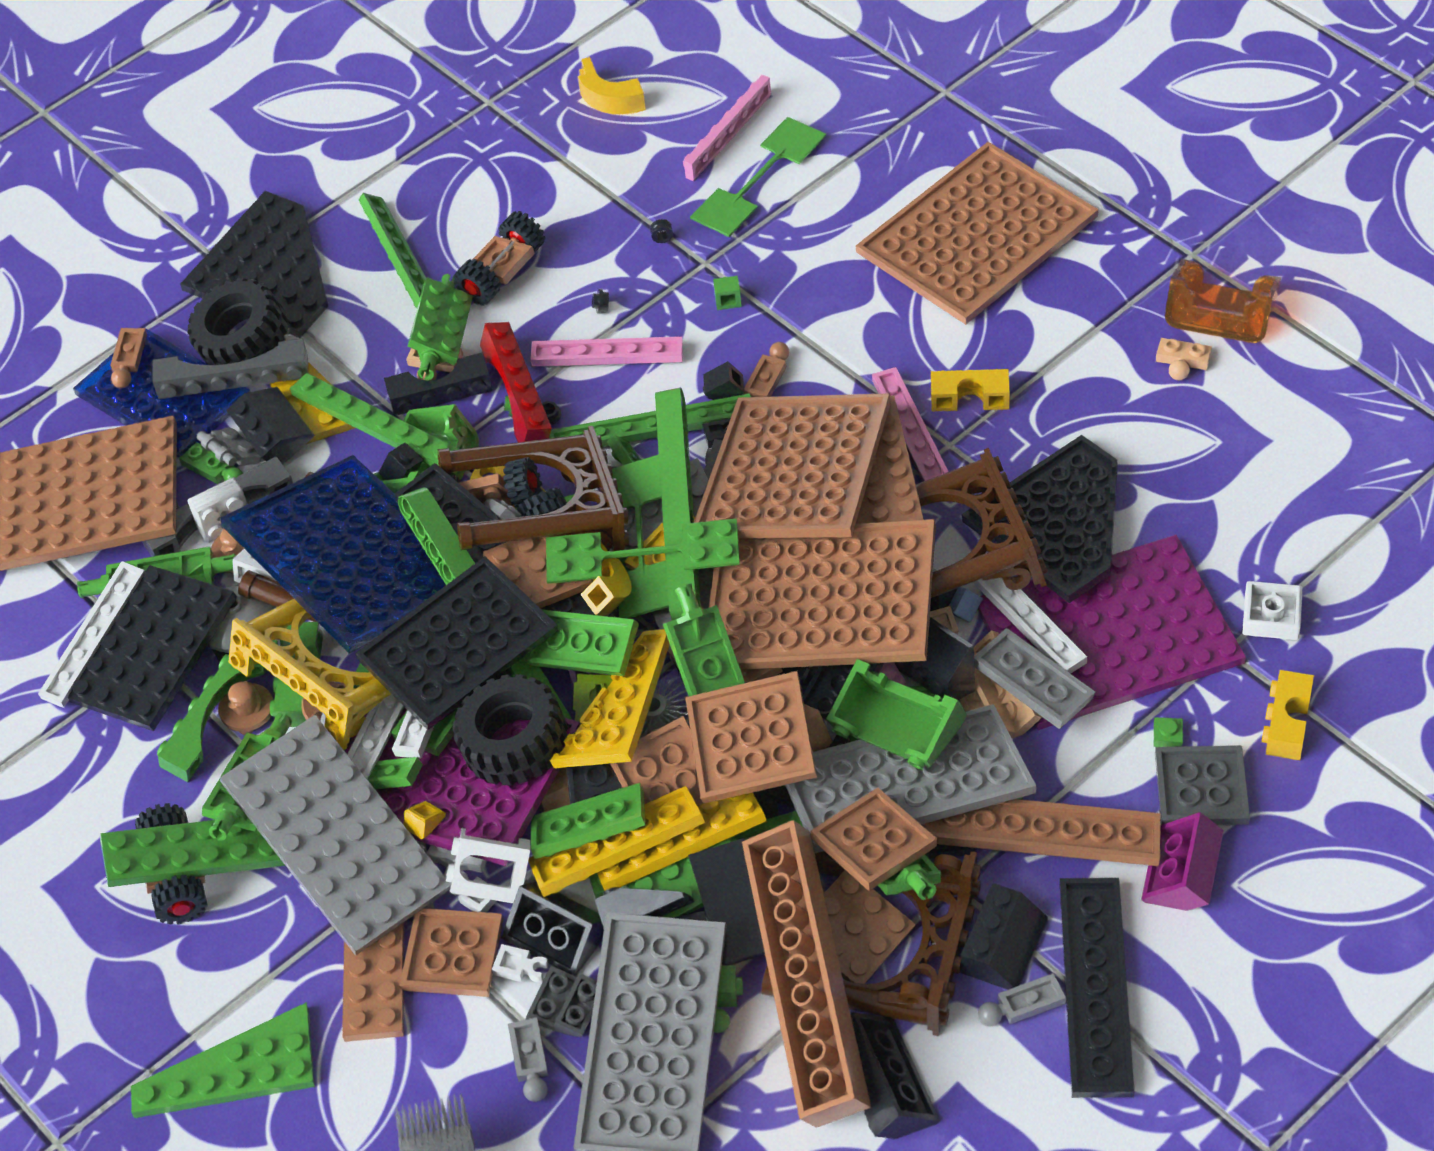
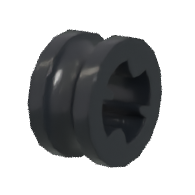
M659 219L651 224L650 231L654 242L666 243L672 239V225L668 220Z

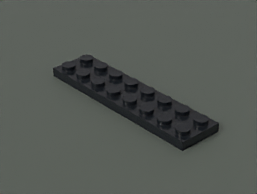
M1119 877L1060 878L1071 1098L1134 1097L1135 1091Z

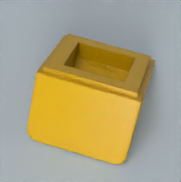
M424 801L405 810L403 825L410 833L420 839H425L445 818L446 813L429 802Z

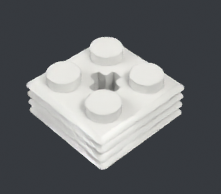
M234 477L188 499L198 531L205 542L216 540L222 530L228 526L237 525L243 528L252 521L243 490Z
M1247 581L1243 635L1298 640L1301 627L1302 586Z

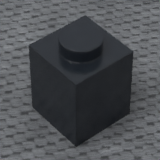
M729 361L703 374V392L708 399L717 400L745 394L743 374Z
M405 442L388 453L378 473L386 480L407 478L410 472L418 471L424 459Z

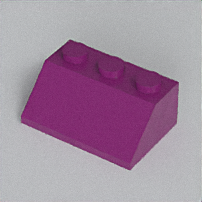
M1201 812L1160 825L1159 865H1148L1141 900L1145 903L1184 911L1208 905L1224 830Z

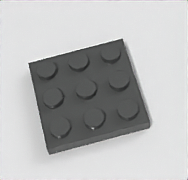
M1242 745L1155 747L1161 825L1199 812L1203 813L1217 825H1249L1250 813Z

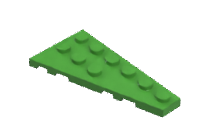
M307 1002L131 1085V1110L133 1117L139 1118L315 1087L309 1007Z

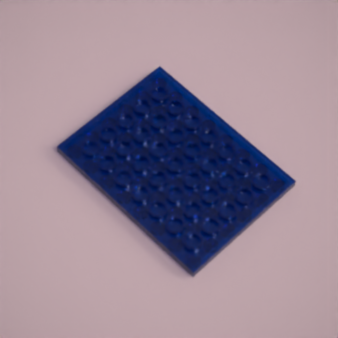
M354 455L221 517V526L348 653L367 645L446 586L402 515L395 494Z

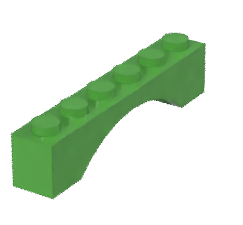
M228 654L224 655L219 663L217 673L214 676L211 675L206 680L203 687L204 691L200 697H195L191 701L188 708L189 712L185 718L179 719L175 724L173 735L168 741L165 740L160 745L157 751L159 766L182 780L189 782L203 762V734L215 706L228 693L232 685L263 675L267 669L261 664H254L251 675L247 677L229 663Z

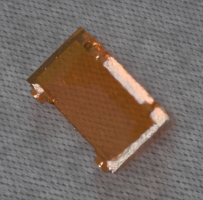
M1180 260L1170 280L1165 310V320L1171 327L1250 343H1257L1264 339L1279 292L1281 277L1263 275L1255 281L1253 291L1251 292L1203 283L1204 270L1202 266L1194 261Z

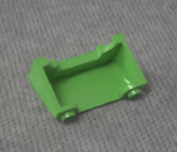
M455 404L409 410L403 420L458 449L479 446V437L476 430ZM422 462L418 471L410 472L407 478L386 480L376 472L371 476L366 486L374 496L398 503L395 493L428 469L430 465ZM465 471L452 472L449 475H456L461 480Z
M857 659L827 717V721L833 726L832 731L841 737L848 738L850 735L908 760V764L917 769L923 770L924 767H931L962 727L967 717L959 701L947 695L944 696L943 700L938 695L932 697L892 681L882 672L880 674L874 671L869 672L870 664Z

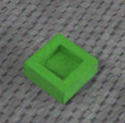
M1154 717L1153 747H1182L1183 719Z

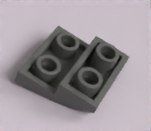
M550 966L525 1020L537 1017L538 1024L541 1027L571 1036L582 1037L592 1017L597 980L581 973L575 977Z

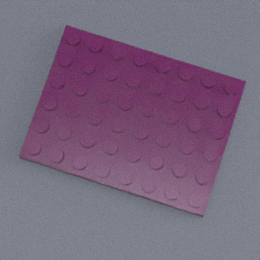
M1177 535L1113 554L1111 575L1071 603L1065 601L1047 586L1034 585L1033 580H1030L1029 584L1021 589L1087 656V664L1072 672L1071 675L1094 690L1095 694L1093 699L1072 719L1245 664L1246 661L1245 654ZM985 595L980 596L983 600L979 605L978 612L988 632L992 630L1000 634L1008 628L1037 649ZM1042 717L1035 726L1037 730L1053 726V724Z
M404 707V709H403V711H402V713H401V716H400L398 722L400 721V719L403 717V715H404L405 712L407 711V709H406L405 707ZM565 718L568 726L567 734H574L581 723ZM515 720L504 724L494 733L491 739L504 740L511 738L523 731L531 720ZM391 734L378 761L409 757L395 756L392 748L396 739ZM357 735L350 738L347 749L344 750L346 754H348ZM453 736L439 756L424 751L422 758L419 759L423 765L412 786L375 790L402 824H404L405 810L424 801L429 802L446 813L445 818L425 839H420L410 833L416 841L452 850L454 837L460 838L461 828H465V835L518 844L519 838H522L560 768H554L553 766L550 769L546 768L542 771L543 774L536 779L533 776L527 779L528 782L519 784V782H513V785H502L501 782L498 785L488 783L486 779L478 778L469 769ZM470 855L506 866L509 861L480 855Z

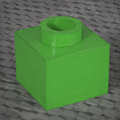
M738 276L713 279L717 310L742 307Z
M722 966L717 1007H737V995H743V978L737 977L736 966Z

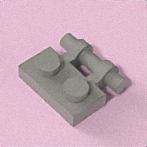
M227 427L211 431V434L200 431L197 435V439L201 442L202 447L207 451L215 453V457L220 462L227 463L229 466H233L235 463L245 466L261 462L262 458L251 443L233 428Z

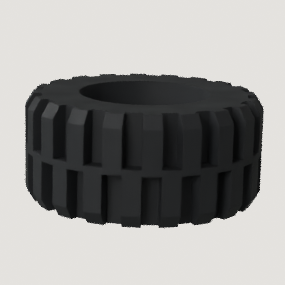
M238 278L237 281H225L224 285H217L213 287V291L209 294L205 293L202 296V301L200 303L197 302L194 306V313L190 314V324H188L189 341L207 365L237 363L260 356L277 347L278 342L285 341L284 335H287L288 332L287 314L269 288L257 280H247L245 278ZM249 319L239 330L227 335L235 325Z
M516 674L515 677L503 675L498 680L492 678L486 681V685L482 687L477 686L473 689L474 693L471 696L467 695L462 701L463 707L458 708L455 715L456 720L453 723L456 744L469 769L478 778L486 779L488 783L498 785L501 782L502 785H513V782H519V784L528 782L527 779L533 776L536 779L543 774L542 771L544 769H550L553 766L550 762L555 753L560 754L563 750L562 745H565L563 741L568 736V726L563 712L552 690L534 677L528 679L526 675ZM515 720H531L523 731L511 738L504 740L491 739L494 733L504 724Z

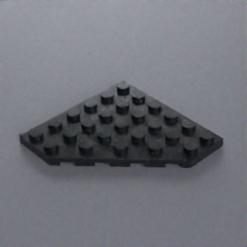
M264 191L180 283L182 291L202 298L205 293L209 294L213 291V287L217 285L222 286L228 280L237 281L238 278L257 280L269 288L284 308L288 317L287 333L301 339L328 307L304 206Z
M1080 435L1010 482L1011 487H1009L1013 488L1018 500L1015 506L1020 504L1026 519L1022 522H1029L1033 533L1030 539L1036 538L1041 553L1037 554V558H1043L1048 573L1043 574L1046 586L1068 603H1071L1111 575L1118 461L1083 435ZM994 498V500L990 504H997L1000 502H997L996 498ZM970 508L961 514L962 522L981 536L983 529L982 519L977 512ZM1006 517L1002 518V519L998 522V523H1007V524H1009V522H1008V520H1007ZM1003 534L998 535L992 540V542L1002 543L1006 541L1009 536Z

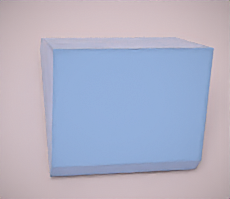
M959 587L949 606H951L953 615L971 623L983 598L966 588Z

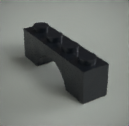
M482 353L457 359L453 371L441 379L421 380L409 372L384 378L394 416L406 414L409 410L433 407L492 391L489 372Z

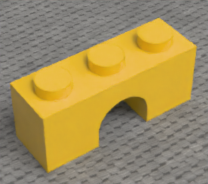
M1009 370L931 371L932 412L957 411L959 399L966 395L979 397L983 402V410H1008L1010 401Z
M1279 670L1278 681L1272 680L1269 697H1275L1274 703H1268L1266 720H1271L1270 726H1264L1262 743H1267L1265 755L1300 760L1306 721L1294 719L1288 714H1308L1314 675Z

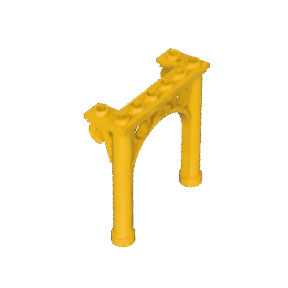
M361 563L348 568L346 573L249 622L235 618L232 622L229 663L235 669H238L248 677L254 669V664H261L275 677L279 678L293 691L300 694L311 705L326 715L324 726L343 750L347 749L350 738L358 735L364 721L367 719L364 715L383 701L384 698L390 696L391 693L370 672H352L339 669L315 657L302 643L298 630L310 617L372 586V575L369 569ZM272 640H284L290 642L291 644L288 646H279ZM328 682L344 683L346 688L337 689L328 684Z

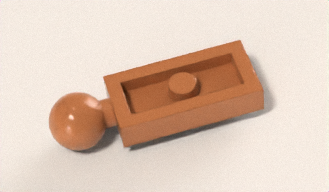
M145 328L120 329L111 361L113 371L111 381L118 388L127 387L131 383L130 372L138 371L147 338Z
M775 342L772 344L769 350L770 356L762 354L744 387L745 394H750L751 397H771L786 369L789 348L785 343Z

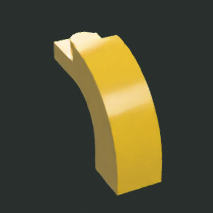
M590 57L581 59L582 69H579L580 76H578L580 94L587 104L601 112L618 115L646 110L644 93L638 78L623 82H609L597 75Z
M601 543L602 550L607 551V549ZM615 558L604 559L602 561V576L592 579L593 582L581 596L595 615L606 616L611 614L628 597L632 589L629 575L621 561Z

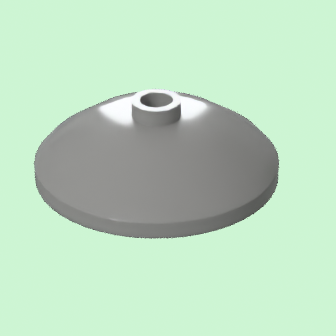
M239 585L225 588L233 591L237 595V599L207 646L220 652L230 653L233 620L238 618L239 620L243 619L249 622L276 607L253 597L248 599L238 594Z

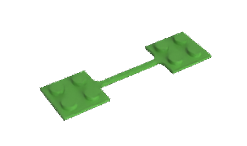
M787 117L760 144V147L773 152L775 155L737 194H731L721 188H717L690 216V219L730 237L758 208L757 205L744 200L743 195L778 159L786 158L800 164L826 137V134Z
M659 455L612 469L613 478L617 480L618 493L622 494L623 508H635L638 549L644 548L641 508L648 502L662 498ZM644 555L638 556V567L627 572L632 589L628 597L619 605V618L628 619L669 607L666 560L646 565Z
M737 518L682 524L683 539L677 545L610 552L604 551L601 548V532L546 537L547 584L596 579L598 576H602V561L604 559L679 551L684 555V570L740 565Z

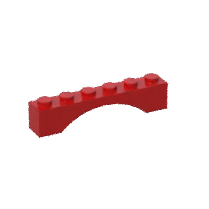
M485 323L480 347L486 362L491 363L497 369L505 384L517 442L549 439L552 427L510 323Z

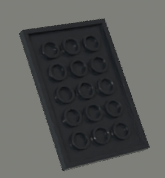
M485 556L355 654L357 660L429 730L462 705L461 703L467 695L471 696L474 693L473 689L477 686L482 687L486 685V681L492 678L496 679L556 633L558 625Z
M149 565L146 573L116 618L108 634L103 638L96 653L87 663V667L81 677L73 685V689L67 697L69 702L154 731L237 599V595L231 590Z

